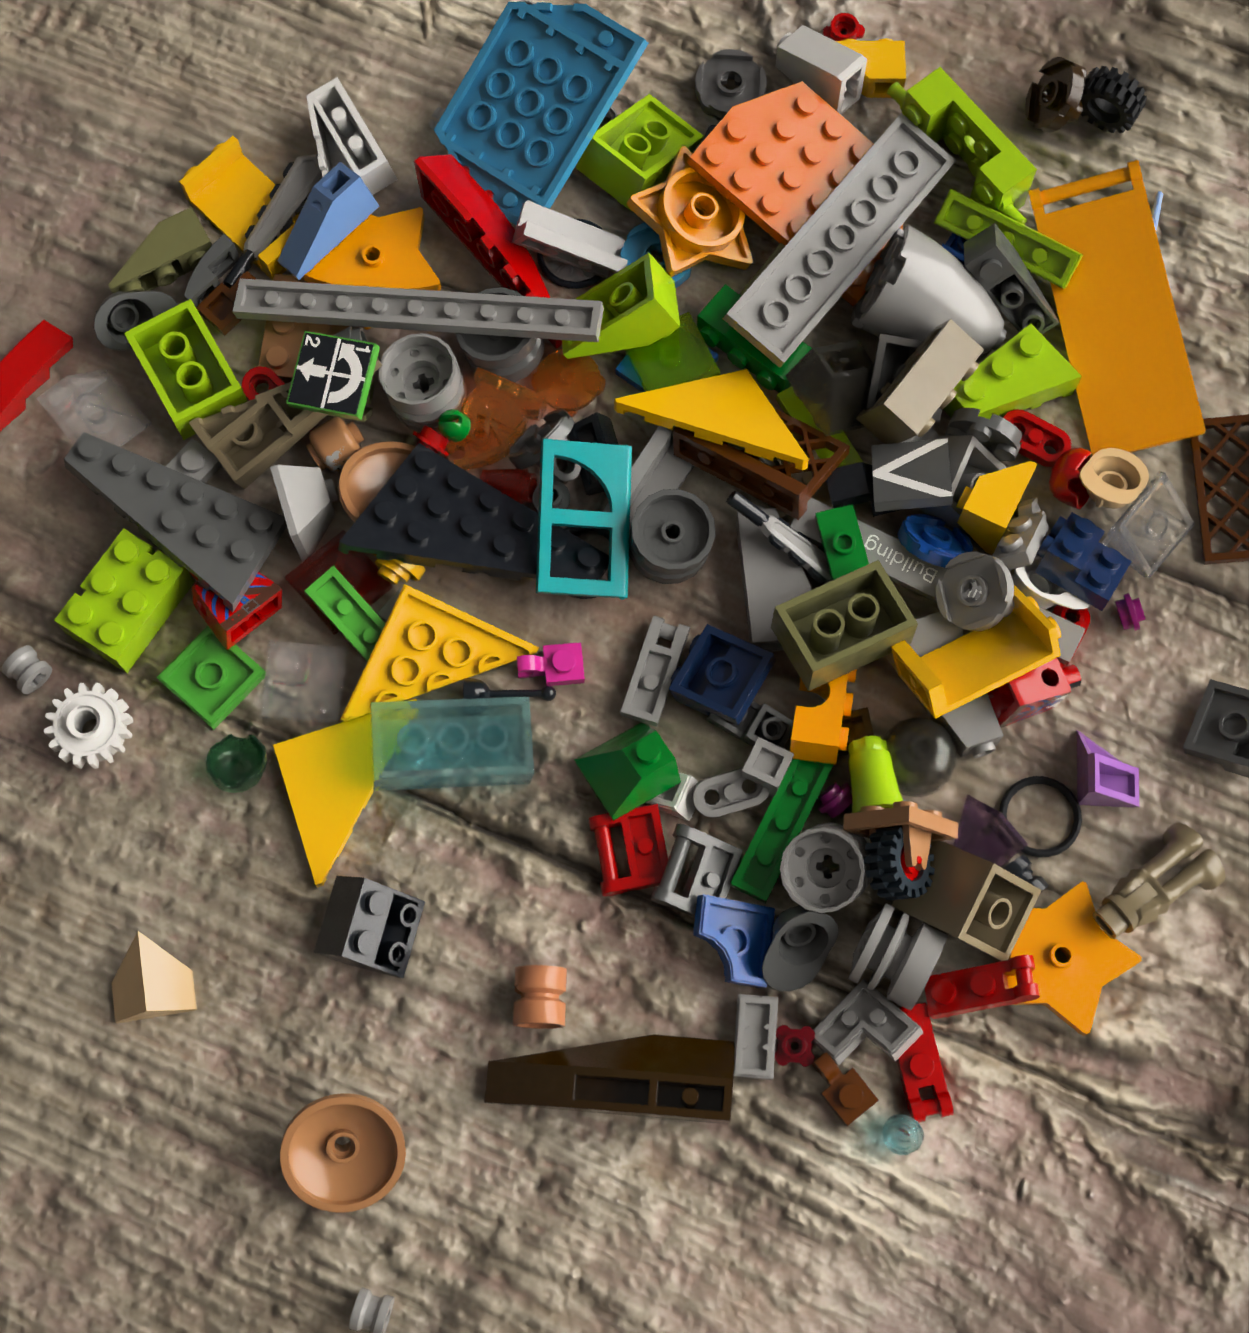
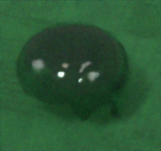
M229 734L220 742L214 744L205 757L208 779L220 790L229 793H243L256 786L260 782L267 765L265 746L252 734L246 738H239Z

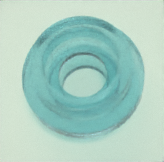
M893 1115L884 1124V1143L895 1154L908 1155L918 1150L923 1143L924 1132L922 1127L915 1119L907 1115Z

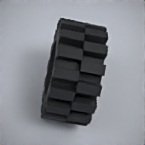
M1101 66L1100 69L1098 67L1093 68L1084 81L1081 97L1083 105L1081 116H1088L1087 121L1090 124H1093V122L1098 123L1097 128L1101 130L1107 127L1108 132L1114 133L1117 129L1119 133H1124L1125 130L1131 129L1146 105L1147 96L1144 95L1145 90L1143 87H1137L1139 82L1136 79L1129 80L1130 74L1124 71L1122 75L1119 74L1118 68L1112 67L1110 71L1107 66Z

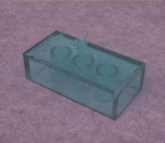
M529 697L371 702L370 727L373 791L530 784L534 775Z

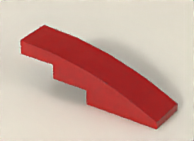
M46 320L41 321L0 361V432L26 410V398L50 378L49 368L73 348V337Z

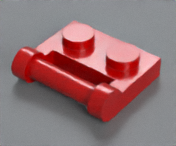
M658 804L635 808L614 821L608 813L588 818L590 831L595 833L603 882L600 883L602 896H614L628 891L660 885L668 862V855ZM621 826L630 871L629 877L619 878L610 833V828Z

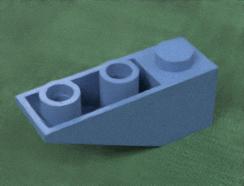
M339 162L312 187L277 260L282 267L298 280L312 270L321 259L338 246L345 237L379 207V204L359 175L342 162Z

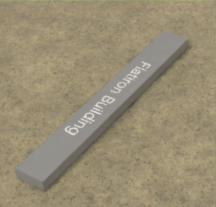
M810 498L807 502V511L799 520L794 518L790 527L795 532H801L810 538L811 543L823 548L815 520V513L834 508ZM857 520L869 564L879 560L892 582L937 603L936 586L938 580L943 579L948 569L919 559L907 551L899 539ZM975 581L972 583L973 589L968 592V598L978 600L982 593V587L978 586ZM1039 607L1040 611L1046 617L1051 616L1060 628L1061 638L1058 639L1061 656L1057 657L1060 663L1068 666L1086 629Z

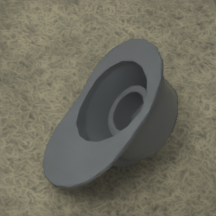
M119 291L113 293L103 300L98 311H96L94 318L96 337L105 347L112 350L132 349L124 334L126 331L178 304L171 296L159 291Z
M798 905L783 911L776 918L772 927L773 940L762 963L763 978L768 985L778 991H793L804 987L815 978L838 937V925L831 916L807 910Z

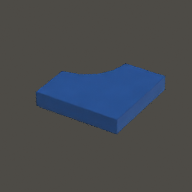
M705 894L698 895L693 936L707 941L718 952L724 965L725 982L755 988H767L768 983L763 978L762 963L772 942L775 908Z

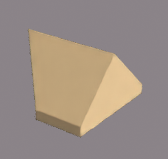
M137 931L111 983L115 1023L197 1010L193 971Z

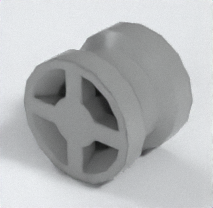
M26 645L14 651L6 659L2 666V672L9 679L14 678L17 681V688L23 694H29L40 688L49 679L52 667L46 661H40L37 658V652L30 645Z
M362 1287L353 1307L349 1330L358 1332L365 1329L371 1331V1333H385L392 1313L394 1297L390 1295L374 1296L369 1289Z

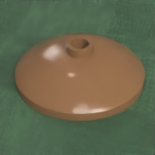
M402 442L374 443L361 448L346 461L340 474L338 490L342 506L354 522L416 446Z
M350 1093L325 1096L302 1108L288 1124L280 1147L282 1173L294 1194L305 1203L317 1209L336 1213L361 1210L381 1200L399 1180L406 1158L404 1135L393 1114L382 1104L371 1098ZM339 1137H347L350 1140L345 1145L335 1142Z

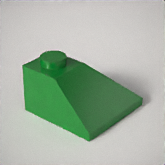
M642 722L574 759L575 764L613 821L681 783L676 758L658 732Z

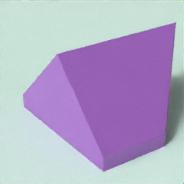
M1077 730V800L1079 805L1140 807L1139 768L1122 763Z

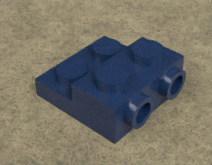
M1071 512L1068 519L1062 516L1058 518L1036 555L1042 558L1035 573L1103 611L1132 561L1122 556L1119 551L1108 548L1099 542L1105 532L1104 530L1097 527L1089 519Z
M707 624L701 635L695 636L691 642L689 655L682 667L680 666L674 671L669 690L677 702L709 716L711 712L739 725L773 667L776 658L774 653Z

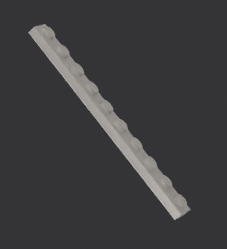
M240 278L232 312L237 319L599 342L604 307L602 301Z

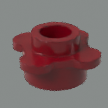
M781 1025L776 1029L778 1050L775 1052V1061L779 1065L785 1066L792 1062L808 1067L814 1062L815 1056L811 1051L815 1032L811 1027L804 1026L801 1029H790L787 1025ZM797 1042L799 1044L798 1049L793 1050L791 1044Z

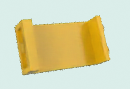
M232 136L225 143L215 146L205 160L198 166L191 167L179 181L186 199L216 228L225 234L236 247L244 252L245 233L251 225L257 224V214L263 205H268L271 201L269 194L275 184L243 155L238 139ZM295 215L292 219L294 224L258 255V260L254 263L271 280H273L274 274H283L286 271L277 260L299 215Z
M1014 585V608L1010 615L1003 617L997 625L990 629L972 631L921 657L906 640L891 646L898 675L935 719L1061 656L1058 639L1061 638L1060 628L1051 616L1046 617L1040 611L1038 604L1032 596L1026 597Z

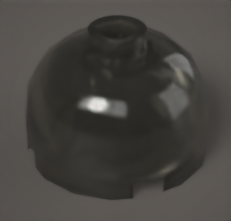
M912 717L898 722L886 732L883 740H886L887 751L891 753L893 769L901 794L912 797H924L938 792L950 780L956 767V746L951 734L941 724L929 718Z

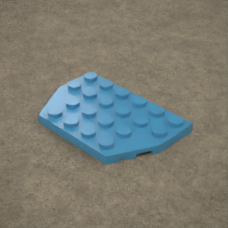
M508 2L434 131L441 144L447 149L448 155L452 154L462 166L469 167V174L483 190H491L493 192V201L498 205L506 218L517 226L524 202L531 201L546 208H551L649 43L644 38L587 4L553 5L543 2L536 4Z

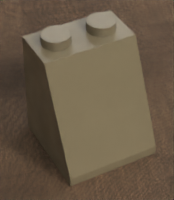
M944 841L931 842L929 854H934V861H930V867L935 868L934 875L928 876L933 881L931 887H926L927 892L924 895H920V897L894 900L891 906L1001 961L1008 960L1042 890L1000 866Z

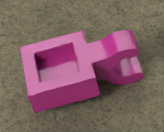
M581 642L543 645V657L536 655L517 656L518 678L545 676L546 686L583 684L585 677Z

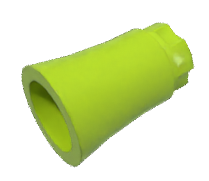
M872 735L864 736L849 743L848 752L850 757L848 765L851 777L852 813L860 812L863 806H880L885 809L893 808L894 802L903 801L886 740L881 739L880 736Z

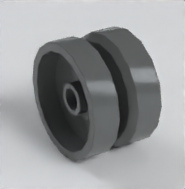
M503 287L485 289L479 292L482 294L522 296L517 291ZM455 333L472 372L482 380L498 385L515 383L529 376L539 365L544 353V339Z
M663 489L649 495L637 507L630 526L629 556L635 568L647 579L661 584H678L694 577L704 566L716 536L715 520L708 506L695 494L681 489Z

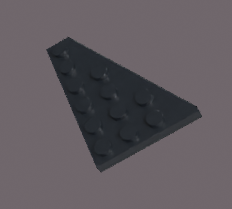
M418 443L340 540L338 550L344 554H348L349 550L377 554L376 559H398L403 563L434 568L436 564L462 567V572L473 574L485 573L492 577L520 581L521 577L536 579L538 513ZM552 525L550 577L600 580L608 569L609 555L562 527Z

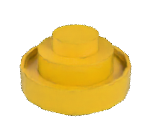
M376 559L375 564L380 567L377 574L394 585H397L399 580L407 583L409 579L419 581L426 571L424 566L403 563L398 559Z

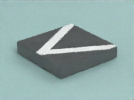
M948 438L871 445L875 512L953 505Z

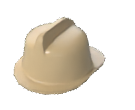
M1106 448L1099 450L1081 469L1079 477L1087 490V494L1096 503V507L1100 508L1103 506L1105 508L1118 509L1137 499L1148 483L1149 473L1142 460L1134 454L1122 449Z

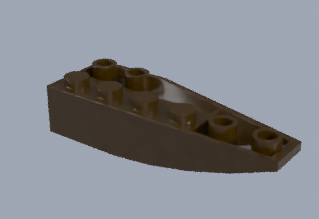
M653 1034L488 1061L484 1103L729 1124L731 1121L735 1041Z

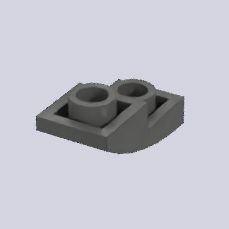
M752 701L739 725L711 712L705 719L753 747L758 737L781 748L784 747L790 737L794 722L767 704L759 705Z

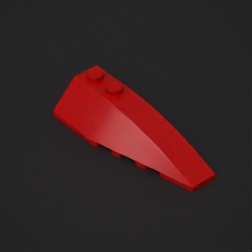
M452 154L421 156L414 160L421 198L501 287L517 291L522 296L550 298L527 248L512 243L515 229L493 201V192L491 190H483L469 174V167L462 166ZM548 339L556 349L562 345V340Z

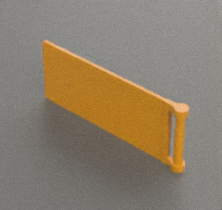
M1131 161L1127 163V167L1040 191L1039 188L1028 190L1038 232L1083 254L1065 289L1051 282L1050 284L1069 363L1082 376L1076 392L1092 456L1099 450L1106 448H1117L1132 453L1205 434L1206 429L1139 161ZM1131 181L1133 190L1045 214L1043 205Z

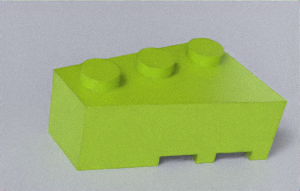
M1029 324L983 360L967 380H960L954 388L957 392L956 396L943 410L951 418L954 411L960 408L980 409L978 416L989 420L992 414L1004 417L1005 414L1012 410H1025L1028 408L1032 410L1040 407L1044 402L1061 396L1065 398L1073 395L1082 376L1032 324Z

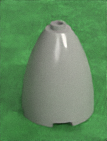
M908 224L904 230L899 228L883 248L880 255L882 259L875 262V269L865 286L867 293L865 292L854 305L851 324L876 337H879V334H886L924 341L937 326L952 319L984 349L981 354L988 353L991 349L997 350L1002 344L1007 331L1003 329L1004 320L996 304L983 286L973 277L965 265L936 241Z

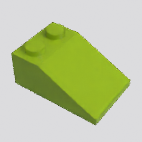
M648 94L596 131L579 159L576 169L609 193L620 204L632 211L626 205L629 198L633 194L665 182L680 148L686 146L692 152L700 144L704 135L652 95Z
M647 253L580 295L576 299L602 301L604 311L599 342L562 340L563 355L567 359L649 346L661 338L670 336L680 327L675 281L650 253Z

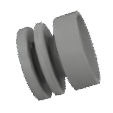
M425 333L411 334L395 341L384 352L380 361L382 366L379 368V381L397 419L409 429L419 432L424 425L439 431L438 419L444 411L455 409L463 413L467 402V386L460 372L456 357L447 343L437 336Z
M836 822L818 824L793 838L783 852L780 866L782 883L791 899L804 909L826 913L838 911L862 895L872 877L867 878L865 872L870 869L869 864H864V856H869V852L865 850L866 839L844 831L843 824ZM830 855L832 856V861L839 863L840 866L832 874H830L829 868L823 867L822 864Z
M885 903L882 910L869 921L853 953L852 968L848 979L858 983L866 968L872 970L873 973L867 985V989L871 991L879 984L883 977L890 979L887 999L911 1011L934 970L948 934L924 922L914 935L910 936L905 933L909 922V914L903 912L897 925L893 927L888 922L895 907Z

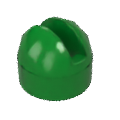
M449 409L439 416L438 430L448 440L459 442L469 434L471 421L461 411Z

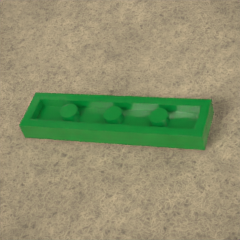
M792 759L776 795H774L730 883V887L766 904L781 873L780 866L783 852L792 839L801 833L834 764Z

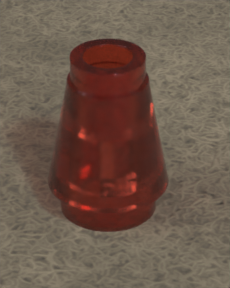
M517 468L482 470L480 475L482 481L521 504L533 502V492L537 487V475L535 473H530L527 468L523 470Z

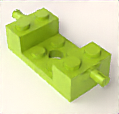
M939 67L907 91L899 82L892 84L887 90V94L900 106L902 114L934 142L937 143L943 138L947 148L953 154H958L968 164L970 172L976 178L970 198L1025 224L1027 219L1024 218L1018 209L1025 204L1029 193L1028 190H1030L1037 169L950 76Z

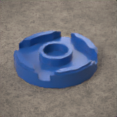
M926 514L907 516L906 520H903L897 536L907 551L919 559L945 568L954 557L973 551V545L969 537L959 528L954 527L953 531L945 528L946 522L942 521L943 519Z

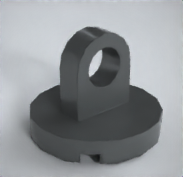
M556 409L549 412L543 418L546 421L545 424L541 427H538L536 424L531 425L518 437L511 446L508 457L517 469L523 470L534 464L540 468L541 441L543 439L569 441L566 437L572 430L575 422L565 409ZM554 458L553 480L562 483L571 481L579 475L581 471L580 465L567 460V470L565 473H562L557 467V458Z

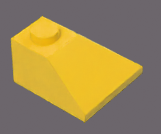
M1028 461L979 476L973 489L968 486L965 487L956 506L962 509L957 523L986 553L993 555L1035 471L1037 463Z

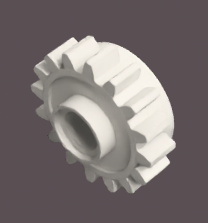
M79 683L78 693L75 694L66 688L64 693L67 699L63 702L58 699H53L52 701L57 708L56 713L50 712L45 714V717L53 723V726L44 729V733L49 738H54L48 744L54 752L60 751L58 757L65 763L73 759V764L82 769L85 762H88L94 769L99 767L100 761L114 762L113 755L117 751L124 753L126 749L122 744L125 739L132 738L133 735L127 729V725L133 723V718L128 713H124L129 706L123 699L117 700L119 695L112 688L105 693V688L100 683H95L92 691L84 683ZM97 720L96 726L92 731L82 733V728L87 721Z

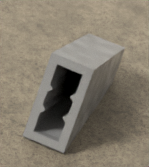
M756 505L766 514L780 518L776 508L766 509L765 506ZM737 511L736 531L749 643L769 652L784 651L771 629L774 608L812 589L802 566H797L789 559L786 552L775 548L758 526Z
M936 612L915 619L918 625L910 646L921 657L963 636L964 633L962 628L945 619L941 612ZM890 653L885 657L897 672L893 653ZM987 693L936 719L917 698L961 757L973 754L974 758L986 756L996 750L995 746L998 745L1004 736Z

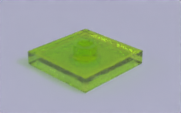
M690 312L679 316L680 327L670 336L661 338L649 346L625 349L645 392L720 375V370Z

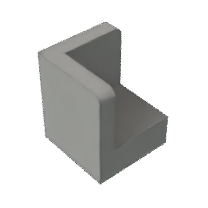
M758 737L742 769L741 776L768 788V797L773 799L792 762L794 753Z

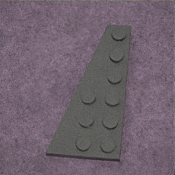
M85 432L81 434L64 458L67 470L96 495L101 494L108 500L119 515L130 519L138 526L141 534L178 566L189 570L198 578L200 585L207 591L212 590L223 600V604L232 612L238 606L287 528L285 517Z

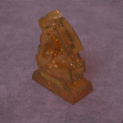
M477 367L474 375L476 388L466 397L460 410L471 421L470 432L462 441H450L446 445L449 456L457 450L465 452L463 458L453 460L454 464L464 470L476 469L487 465L490 466L508 456L510 452L509 447L513 444V441L522 436L527 429L528 419L540 421L547 410L546 396Z

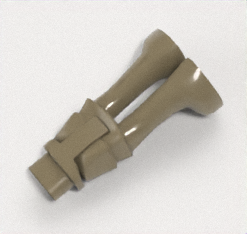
M1178 822L1168 827L1162 838L1165 846L1164 849L1139 869L1130 870L1127 877H1121L1112 893L1102 900V907L1093 913V917L1110 938L1115 939L1123 932L1131 933L1138 926L1158 920V915L1167 913L1169 906L1176 899L1197 885L1204 890H1212L1224 882L1226 877L1220 858L1213 850L1206 849L1164 885L1161 886L1158 883V878L1183 859L1193 855L1203 846L1201 835L1194 829Z

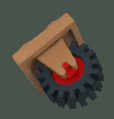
M897 801L893 803V808L886 809L880 806H863L860 812L844 814V831L870 839V843H866L865 846L869 856H864V864H869L870 869L865 872L867 878L873 877V881L870 883L872 889H878L877 895L881 898L885 897V900L917 898L920 895H924L927 892L926 887H931L933 882L928 876L934 875L935 868L930 867V861H934V854H929L930 843L958 839L957 822L943 818L940 811L918 809V804L915 802Z

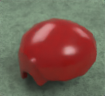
M1072 448L1062 453L1055 461L1051 469L1049 485L1050 491L1056 499L1080 510L1087 503L1089 495L1081 483L1079 475L1081 469L1090 460L1091 452L1084 448Z

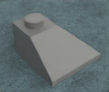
M271 466L270 470L290 537L302 562L309 560L335 517L332 502L337 501L338 496L332 478L325 480L321 469L317 467Z

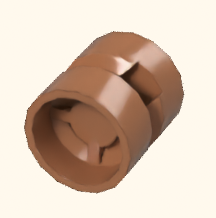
M547 965L515 967V992L520 994L521 998L514 1002L513 1026L533 1029L565 1027L566 1003L560 1000L559 996L566 991V968Z

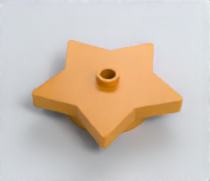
M682 146L674 158L665 182L633 194L626 205L659 235L666 272L671 277L704 260L746 270L753 263V259L743 228L745 213L686 163L693 153L686 146Z
M418 207L381 217L370 214L364 222L358 225L338 246L333 248L312 270L303 276L304 281L321 284L440 291L441 284L439 278L419 251L425 219L423 208ZM363 327V328H364L365 330H369L371 327Z
M1084 881L1077 884L1047 908H1033L1009 956V959L1019 955H1032L1034 957L1035 970L1032 971L1033 982L1038 984L1040 998L1012 1005L1046 1006L1082 1036L1089 1034L1091 1031L1102 987L1142 961L1140 955L1117 939L1110 938L1100 928L1093 917L1095 908L1087 883ZM1056 949L1061 950L1066 955V963H1060L1056 960ZM1016 975L1007 977L1009 988L1017 985Z

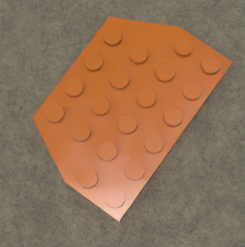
M801 81L733 106L689 157L686 163L777 242L786 246L874 143ZM883 248L841 296L852 306L866 292L865 286L875 269V262L882 259L880 255Z

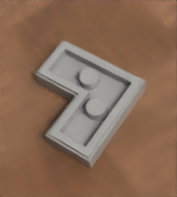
M863 979L813 1029L815 1039L812 1043L824 1053L827 1052L839 1066L867 1037L890 1058L896 1061L923 1034V1031L915 1021L877 989L874 988L872 991L867 989L868 982Z

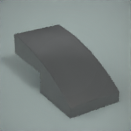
M225 234L204 254L187 284L184 296L186 300L191 299L195 307L220 284L218 279L229 271L240 258L235 244Z

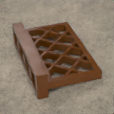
M776 408L774 409L789 431L802 436L803 441H798V444L803 451H806L809 458L808 468L805 470L796 469L794 463L788 464L787 461L782 459V465L768 466L759 461L761 457L745 453V449L737 450L728 445V442L723 441L722 446L694 437V432L679 427L673 429L675 456L797 520L807 511L809 499L847 457L850 451L849 445ZM826 448L834 452L830 458L814 460L812 450ZM811 471L813 478L805 485L792 478L791 474Z
M1249 414L1203 419L1205 429H1214L1224 438L1213 450L1201 443L1199 436L1190 438L1204 565L1249 561V542H1247L1249 530L1241 537L1225 525L1236 511L1249 519V510L1243 506L1244 502L1249 498V489L1238 501L1221 490L1232 476L1249 487V477L1238 470L1249 458V445L1234 435L1241 426H1249ZM1228 427H1233L1230 431L1226 429ZM1228 441L1245 452L1234 466L1217 454ZM1201 452L1207 456L1203 461H1201ZM1211 460L1228 471L1217 485L1203 476V469ZM1204 486L1211 491L1207 496H1205ZM1215 495L1232 507L1221 521L1207 512V504ZM1209 523L1215 526L1211 532L1209 531ZM1219 531H1222L1236 542L1229 552L1212 553L1211 539ZM1241 546H1242L1244 549H1246V551H1238V550H1239V548H1240Z

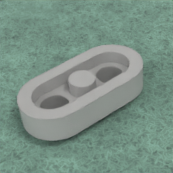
M742 767L699 781L693 789L692 802L696 810L704 816L719 817L761 804L768 797L769 789L755 782L754 791L745 793L742 789V783L747 778L741 776ZM713 789L718 793V800L714 804H707L704 799L705 793Z

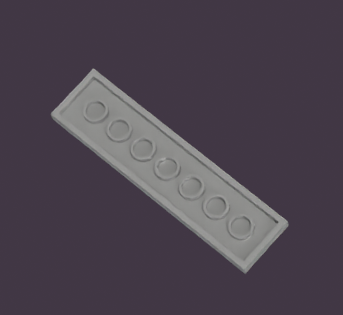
M901 113L727 312L723 320L780 368L956 160Z

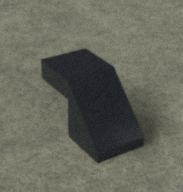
M858 462L838 467L826 480L833 508L852 504L857 505L870 501L873 517L900 511L875 512L871 464Z

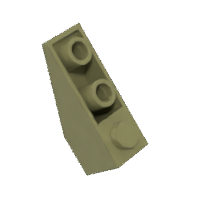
M190 207L158 222L108 284L112 293L119 291H151L159 286L170 285L178 277L195 270L199 261L212 244L193 208Z

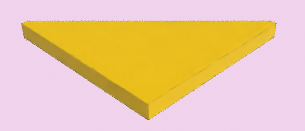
M747 369L619 397L614 400V410L617 413L623 415L627 412L644 416L645 422L673 430V426L692 431L694 432V437L722 446L723 441L744 447L745 453L770 461H773L774 457L794 463L796 469L805 470L808 468L809 458Z
M404 584L340 720L347 722L517 661V656L534 655L539 647Z
M416 698L273 745L317 888L323 886L327 880L326 877L353 831L352 828L379 783L378 780L405 734L404 731L412 716L417 712L419 705Z

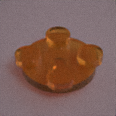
M563 349L557 350L545 357L540 363L537 372L531 378L533 389L539 393L541 399L547 405L554 409H565L571 417H574L578 410L589 405L596 396L602 394L606 387L605 378L600 374L596 362L590 356L567 359L563 355Z

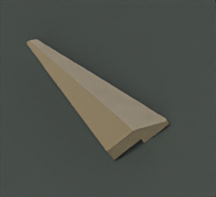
M378 358L376 361L374 373L382 366V363L379 361ZM291 382L255 395V399L235 407L229 405L221 408V412L203 419L198 417L189 422L201 441L216 456L233 481L244 489L328 415L287 405L286 401Z

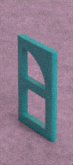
M543 439L541 441L536 593L619 598L621 600L628 598L632 446ZM554 458L571 461L589 471L603 487L609 501L610 512L552 508ZM552 525L609 529L608 581L550 577Z

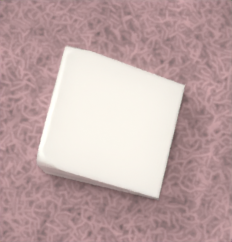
M679 773L681 783L645 803L647 805L658 804L659 810L690 821L695 811L692 802V792L698 781L691 775Z

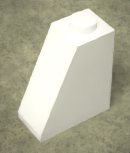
M804 25L793 34L791 32L785 34L778 42L775 66L793 83L796 84L803 81L841 115L860 99L868 60L862 54Z

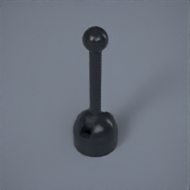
M463 679V710L481 708L487 704L489 698L542 697L545 701H551L556 696V691L552 686H545L542 690H490L482 680Z

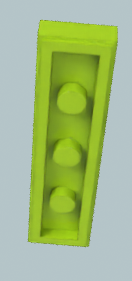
M954 189L949 190L934 224L969 240L995 223L1016 249L1029 272L1063 289L1067 287L1083 256L1082 253Z

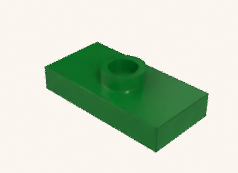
M853 504L815 513V520L832 581L869 564Z

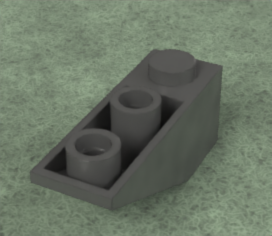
M995 223L964 242L965 267L983 286L991 299L1018 332L1032 324L1043 334L1059 324V320L1018 252Z

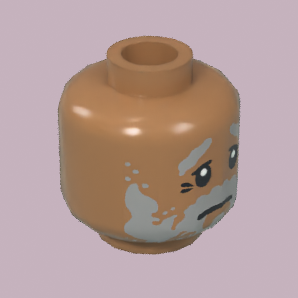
M334 417L310 432L309 439L311 443L306 445L322 471L327 468L329 471L336 473L342 470L346 461L361 449L359 443L364 441L365 438L354 421L346 424L342 418Z

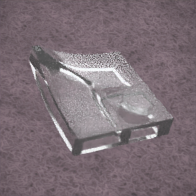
M269 640L261 710L262 719L338 722L347 648Z

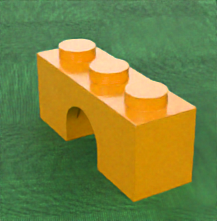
M857 669L810 691L807 690L800 678V691L816 693L825 702L816 707L796 705L790 752L794 753L793 759L836 765L838 750L846 751L849 728L841 727L843 716L851 717L854 693H847L846 688L847 682L855 683Z

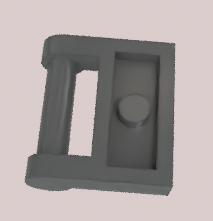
M676 824L673 832V837L676 838L660 885L659 887H654L650 899L695 918L698 895L705 894L727 898L731 886L730 883L734 877L743 850L693 827ZM690 844L698 846V850L681 896L674 893Z

